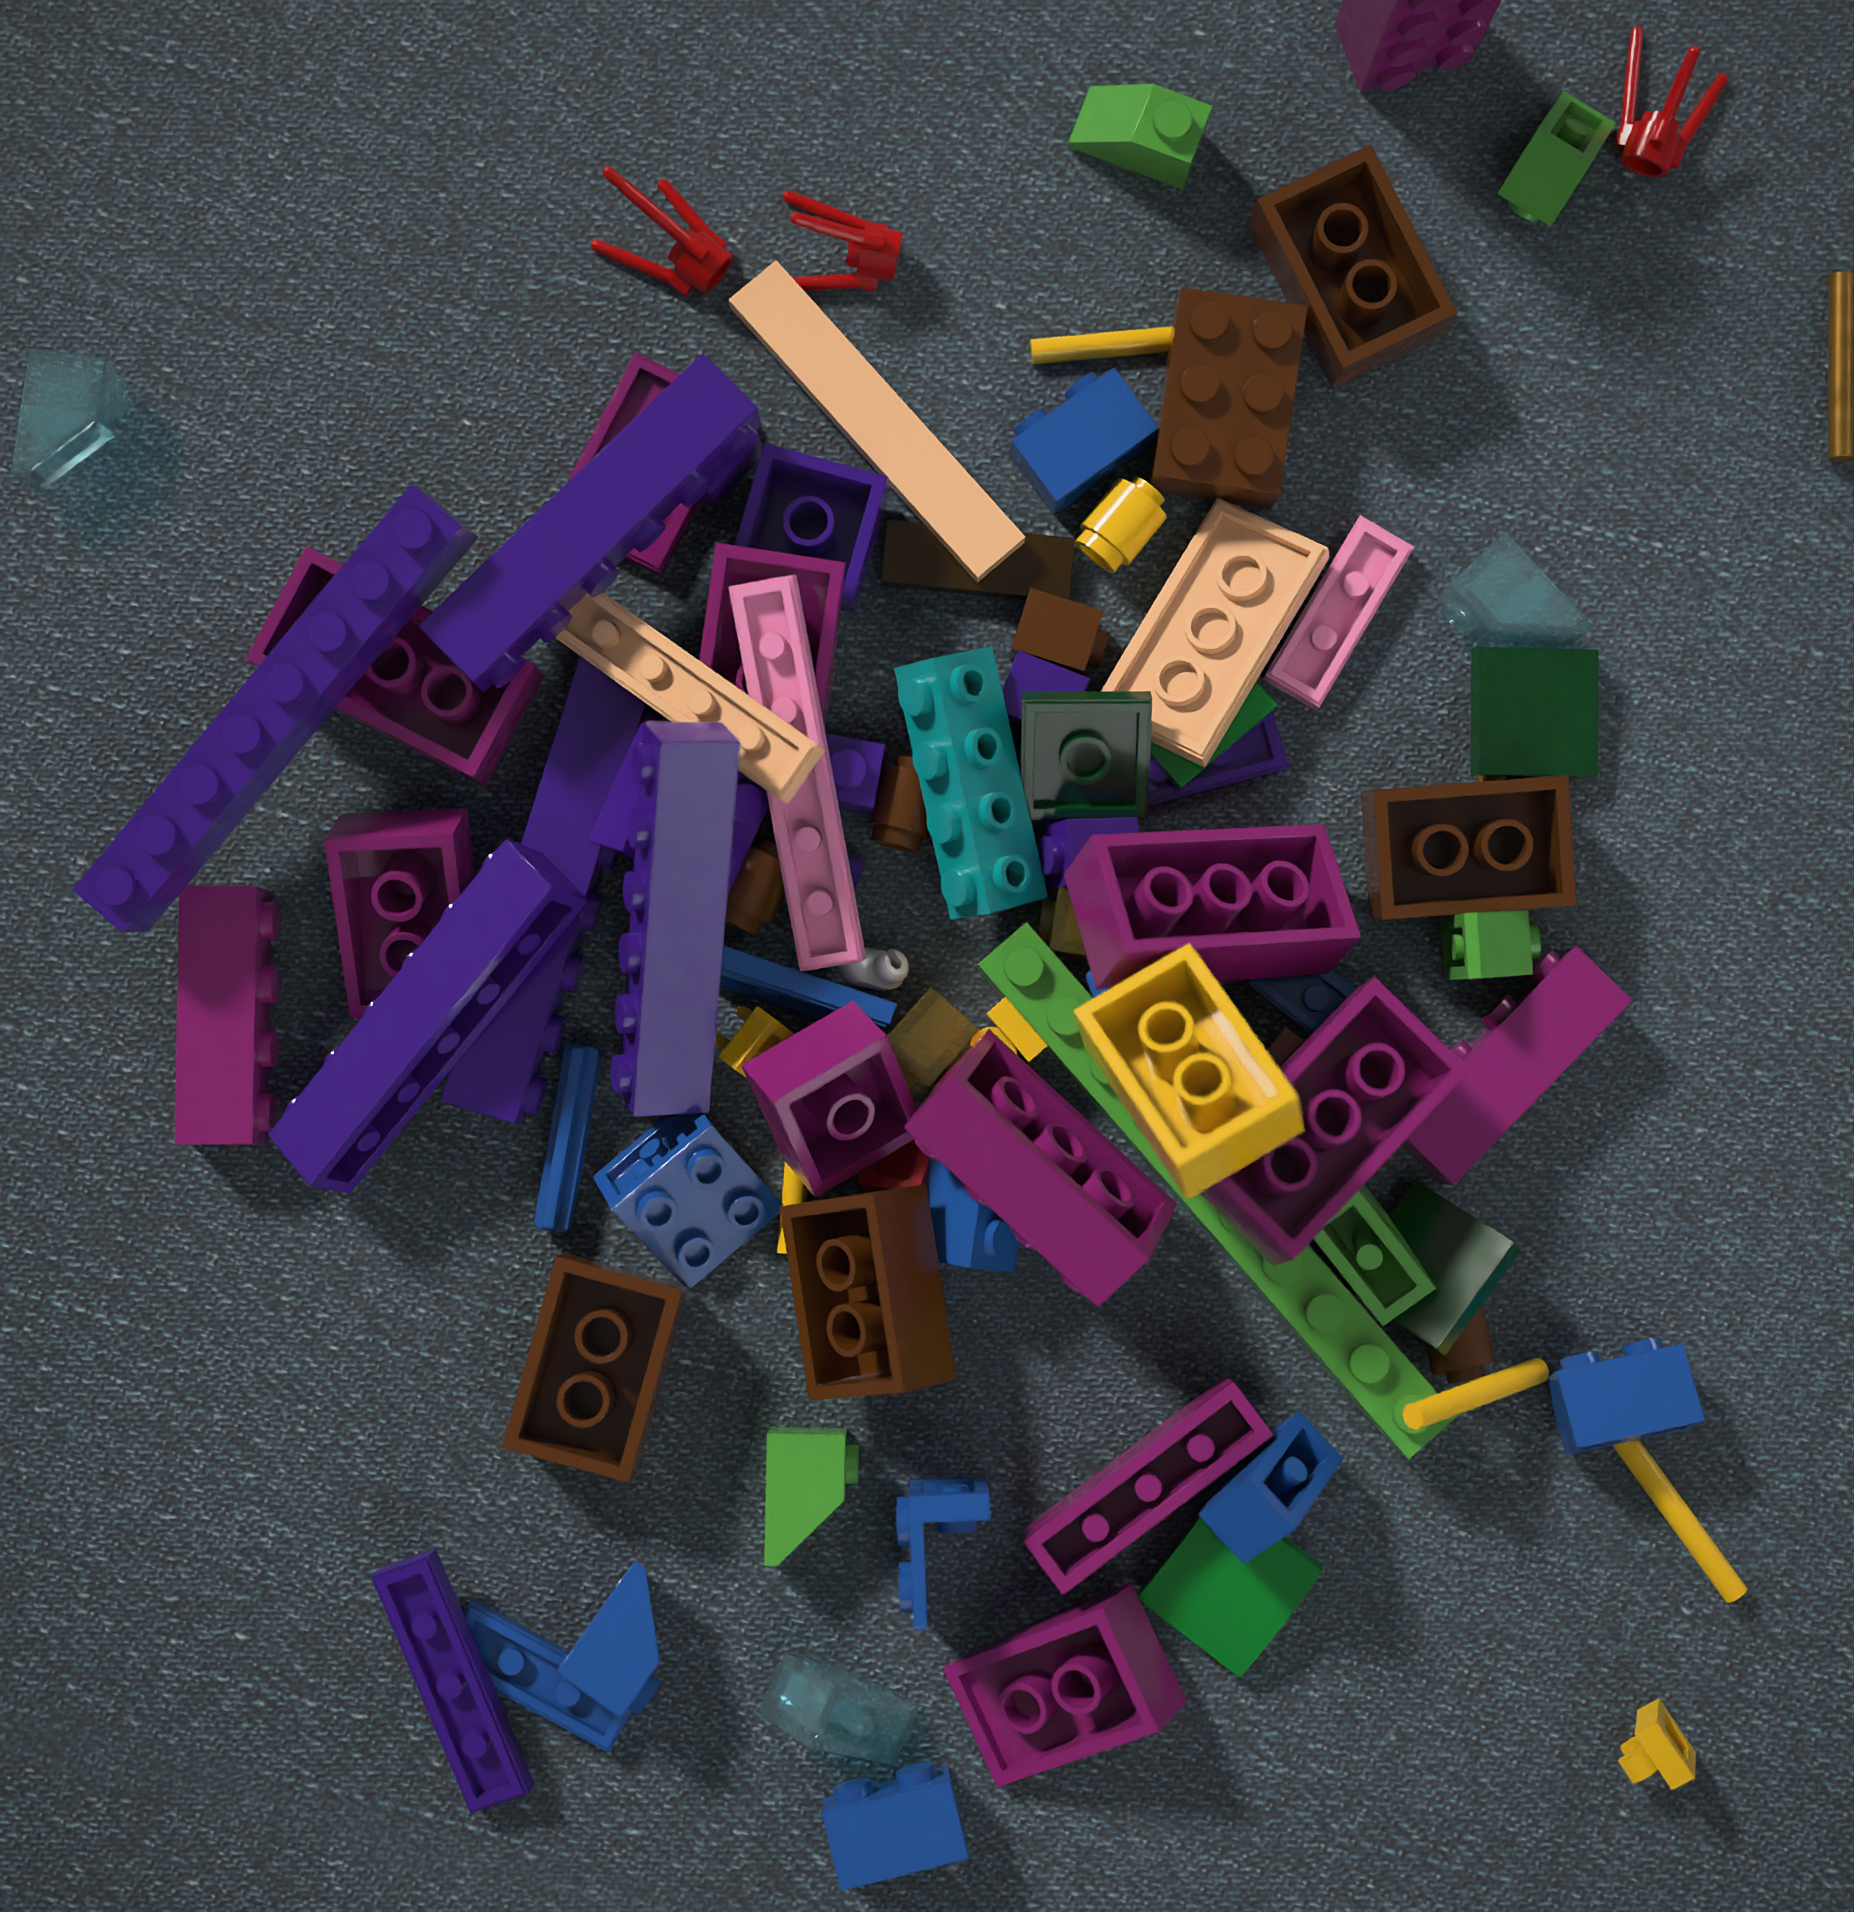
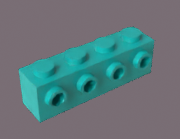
M993 647L935 657L894 668L898 685V698L904 711L913 751V765L919 778L927 814V828L932 837L941 876V890L946 899L950 920L992 914L1048 898Z

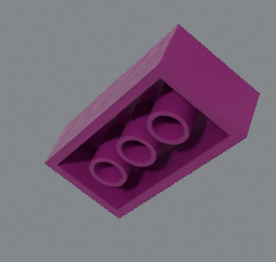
M1343 0L1335 27L1359 91L1362 92L1376 86H1380L1382 91L1393 90L1410 82L1415 78L1417 72L1437 65L1440 71H1447L1465 64L1474 57L1501 0Z
M306 546L245 659L258 668L343 564ZM421 605L337 705L335 710L486 788L545 676L533 662L523 658L525 660L523 668L511 681L500 688L492 684L483 693L418 626L433 612Z
M1324 824L1091 835L1064 873L1096 990L1113 988L1188 943L1194 948L1216 981L1328 974L1361 938Z
M1375 977L1353 990L1279 1068L1298 1096L1304 1131L1200 1192L1273 1266L1294 1260L1470 1071L1459 1058Z
M990 1029L943 1075L904 1126L914 1137L917 1146L925 1155L942 1162L962 1181L966 1192L975 1201L988 1205L1010 1225L1012 1233L1020 1243L1027 1248L1037 1250L1058 1270L1061 1279L1071 1290L1084 1294L1097 1307L1150 1259L1177 1206V1203Z

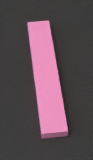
M789 575L729 586L749 696L826 750L788 804L767 791L800 972L863 962L866 959L865 947L797 576Z

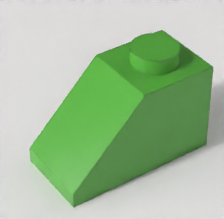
M1155 84L1090 86L1068 142V147L1184 190L1206 132L1212 105Z
M1563 91L1533 135L1497 194L1508 200L1509 207L1520 217L1534 222L1540 220L1551 227L1616 123Z
M1528 910L1463 913L1439 917L1443 980L1533 975L1532 962L1539 961L1541 941L1537 924L1529 923Z
M1365 1184L1314 1238L1382 1326L1436 1289L1434 1283L1390 1216Z
M770 1427L767 1433L764 1566H778L844 1502L846 1484H858L859 1445H847V1429Z

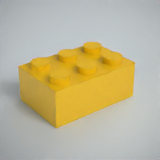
M1190 943L1073 1010L1085 1048L1186 1200L1304 1131L1297 1094Z

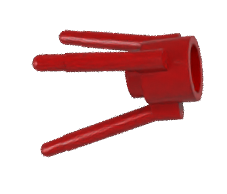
M1636 26L1630 33L1621 122L1613 146L1623 150L1620 162L1624 167L1640 175L1660 178L1668 175L1670 168L1678 169L1685 148L1719 98L1729 78L1725 73H1720L1678 133L1680 124L1675 119V115L1700 55V49L1697 46H1691L1677 73L1662 112H1645L1642 119L1635 122L1643 29Z
M605 167L602 171L603 176L676 241L668 255V260L675 267L673 271L599 239L592 240L590 243L591 249L623 265L668 283L685 297L691 293L693 288H696L703 295L710 293L726 274L733 261L734 255L725 249L728 243L706 225L668 180L660 179L657 186L691 229L685 231L630 181H627L612 167Z
M787 190L783 193L782 197L786 203L818 216L813 217L800 212H794L790 217L791 222L794 225L811 229L814 232L849 242L845 266L857 268L856 274L792 277L804 291L857 288L875 292L878 279L893 282L903 232L888 229V225L866 221L793 191Z

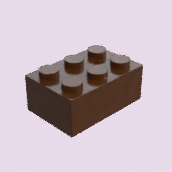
M1372 145L1257 199L1248 226L1287 302L1308 306L1304 335L1332 389L1445 334L1458 312Z
M1181 287L1174 309L1171 340L1157 424L1159 430L1154 444L1149 484L1160 493L1212 501H1215L1218 497L1232 504L1266 509L1273 507L1281 491L1308 306Z
M1568 775L1361 791L1370 918L1388 920L1576 905Z
M926 1184L780 1206L809 1400L906 1393L957 1379Z
M567 1253L557 1255L548 1281L502 1448L629 1483L638 1472L689 1287Z

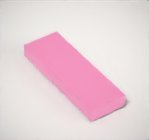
M1360 515L1264 675L1263 680L1317 711L1407 561L1414 546Z

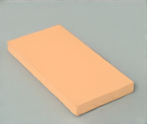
M1217 497L1101 691H1151V742L1205 768L1330 558L1329 548Z

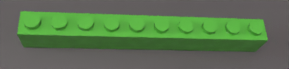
M1027 922L978 963L976 970L1002 999L1006 998L1045 1042L1047 1045L1045 1049L1397 1453L1410 1459L1457 1417V1415L1419 1430H1412L1406 1425L1403 1419L1404 1407L1438 1393L1309 1245L1294 1260L1273 1266L1200 1193L1186 1200L1084 1046L1073 1010L1089 1002L1093 997Z

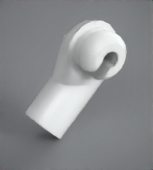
M865 947L866 959L863 962L837 966L843 978L849 984L878 991L897 988L902 984L903 979L909 972V963L906 956L899 950L892 948L884 951Z

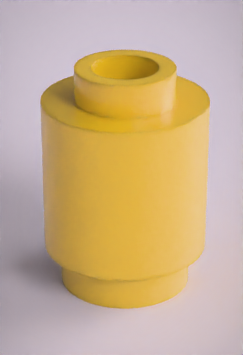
M1135 477L1132 482L1118 478L1081 523L1082 533L1075 541V544L1092 562L1105 571L1114 574L1121 564L1128 566L1166 520L1167 516L1160 507L1165 501L1164 497L1156 488L1140 477Z

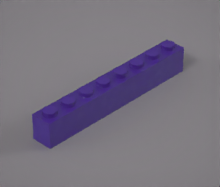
M411 483L72 890L121 933L148 932L477 540L478 536L432 496Z
M655 629L659 633L667 637L669 640H671L668 632ZM581 656L578 660L521 844L543 853L588 902L450 1070L441 1098V1102L514 1124H524L527 1113L537 1115L543 1102L548 1080L539 1076L546 1052L556 1054L565 1031L566 1017L558 1014L565 991L574 993L583 973L585 956L579 955L577 952L584 930L594 932L602 912L604 895L597 894L596 891L603 869L613 871L619 855L589 841L588 837L640 724L644 722H660V714L652 712V707Z

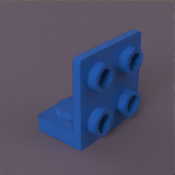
M707 1113L665 1115L593 1176L611 1210L683 1286L689 1288L696 1285L780 1213V1206L783 1205L779 1198L722 1136Z
M986 1477L909 1480V1497H897L898 1546H911V1562H899L900 1613H913L914 1631L927 1630L924 1523L937 1522V1532L941 1533L976 1531V1521L990 1520L989 1489Z

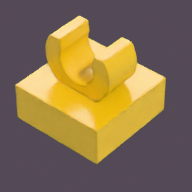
M1003 998L986 1013V1016L996 1027H986L979 1030L970 1042V1045L973 1046L990 1029L1014 1053L1017 1054L1018 1051L1027 1063L1047 1047L1045 1042L1006 998Z
M744 1006L737 1007L734 1013L745 1022L731 1040L719 1032L715 1036L716 1045L723 1050L718 1057L745 1078L747 1077L741 1065L795 1035L759 1006L754 1011Z
M1660 1698L1638 1709L1635 1736L1620 1745V1750L1624 1756L1618 1759L1619 1764L1632 1783L1635 1784L1643 1781L1657 1770H1659L1671 1790L1695 1779L1696 1751Z

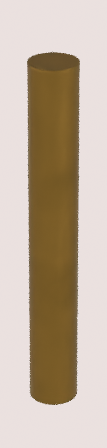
M1847 271L1828 275V461L1847 462L1854 459V273Z

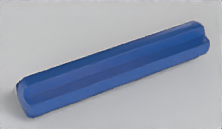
M567 1044L564 1048L534 1219L535 1227L544 1231L568 1233L572 1229L602 1058L601 1050L592 1046Z

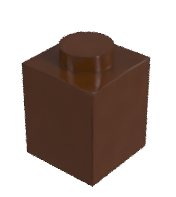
M1030 588L1009 660L1014 661L1019 650L1080 675H1084L1086 665L1099 669L1110 634L1108 631L1098 629L1103 610Z

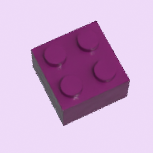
M854 1001L741 1065L784 1161L815 1198L914 1140V1137L904 1126L917 1108L888 1037Z

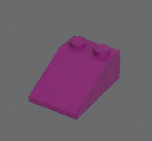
M716 543L699 661L749 696L729 586L796 575L824 729L826 731L846 563Z
M467 808L343 813L325 837L324 846L350 1019L362 1018L366 1007L381 995L401 970L407 956L418 949L439 923L445 909L459 898L475 878Z
M1132 1583L1080 1601L958 1658L943 1667L997 1787L1159 1732L1187 1703Z

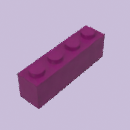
M186 886L179 894L175 1144L268 1145V1132L277 1124L278 1103L275 1093H269V1067H276L279 1040L276 1029H269L270 1003H277L280 977L277 966L270 965L271 940H277L279 937L281 915L278 902H271V892L258 886Z
M1577 946L1563 950L1559 954L1552 948L1545 952L1539 961L1532 965L1533 975H1524L1531 983L1514 1000L1508 994L1504 995L1484 1014L1480 1021L1487 1028L1471 1045L1462 1039L1450 1049L1470 1071L1401 1144L1441 1184L1454 1185L1633 1001Z
M1224 1376L1020 1531L1022 1540L1061 1594L1064 1595L1272 1437L1273 1434L1237 1385L1231 1379Z

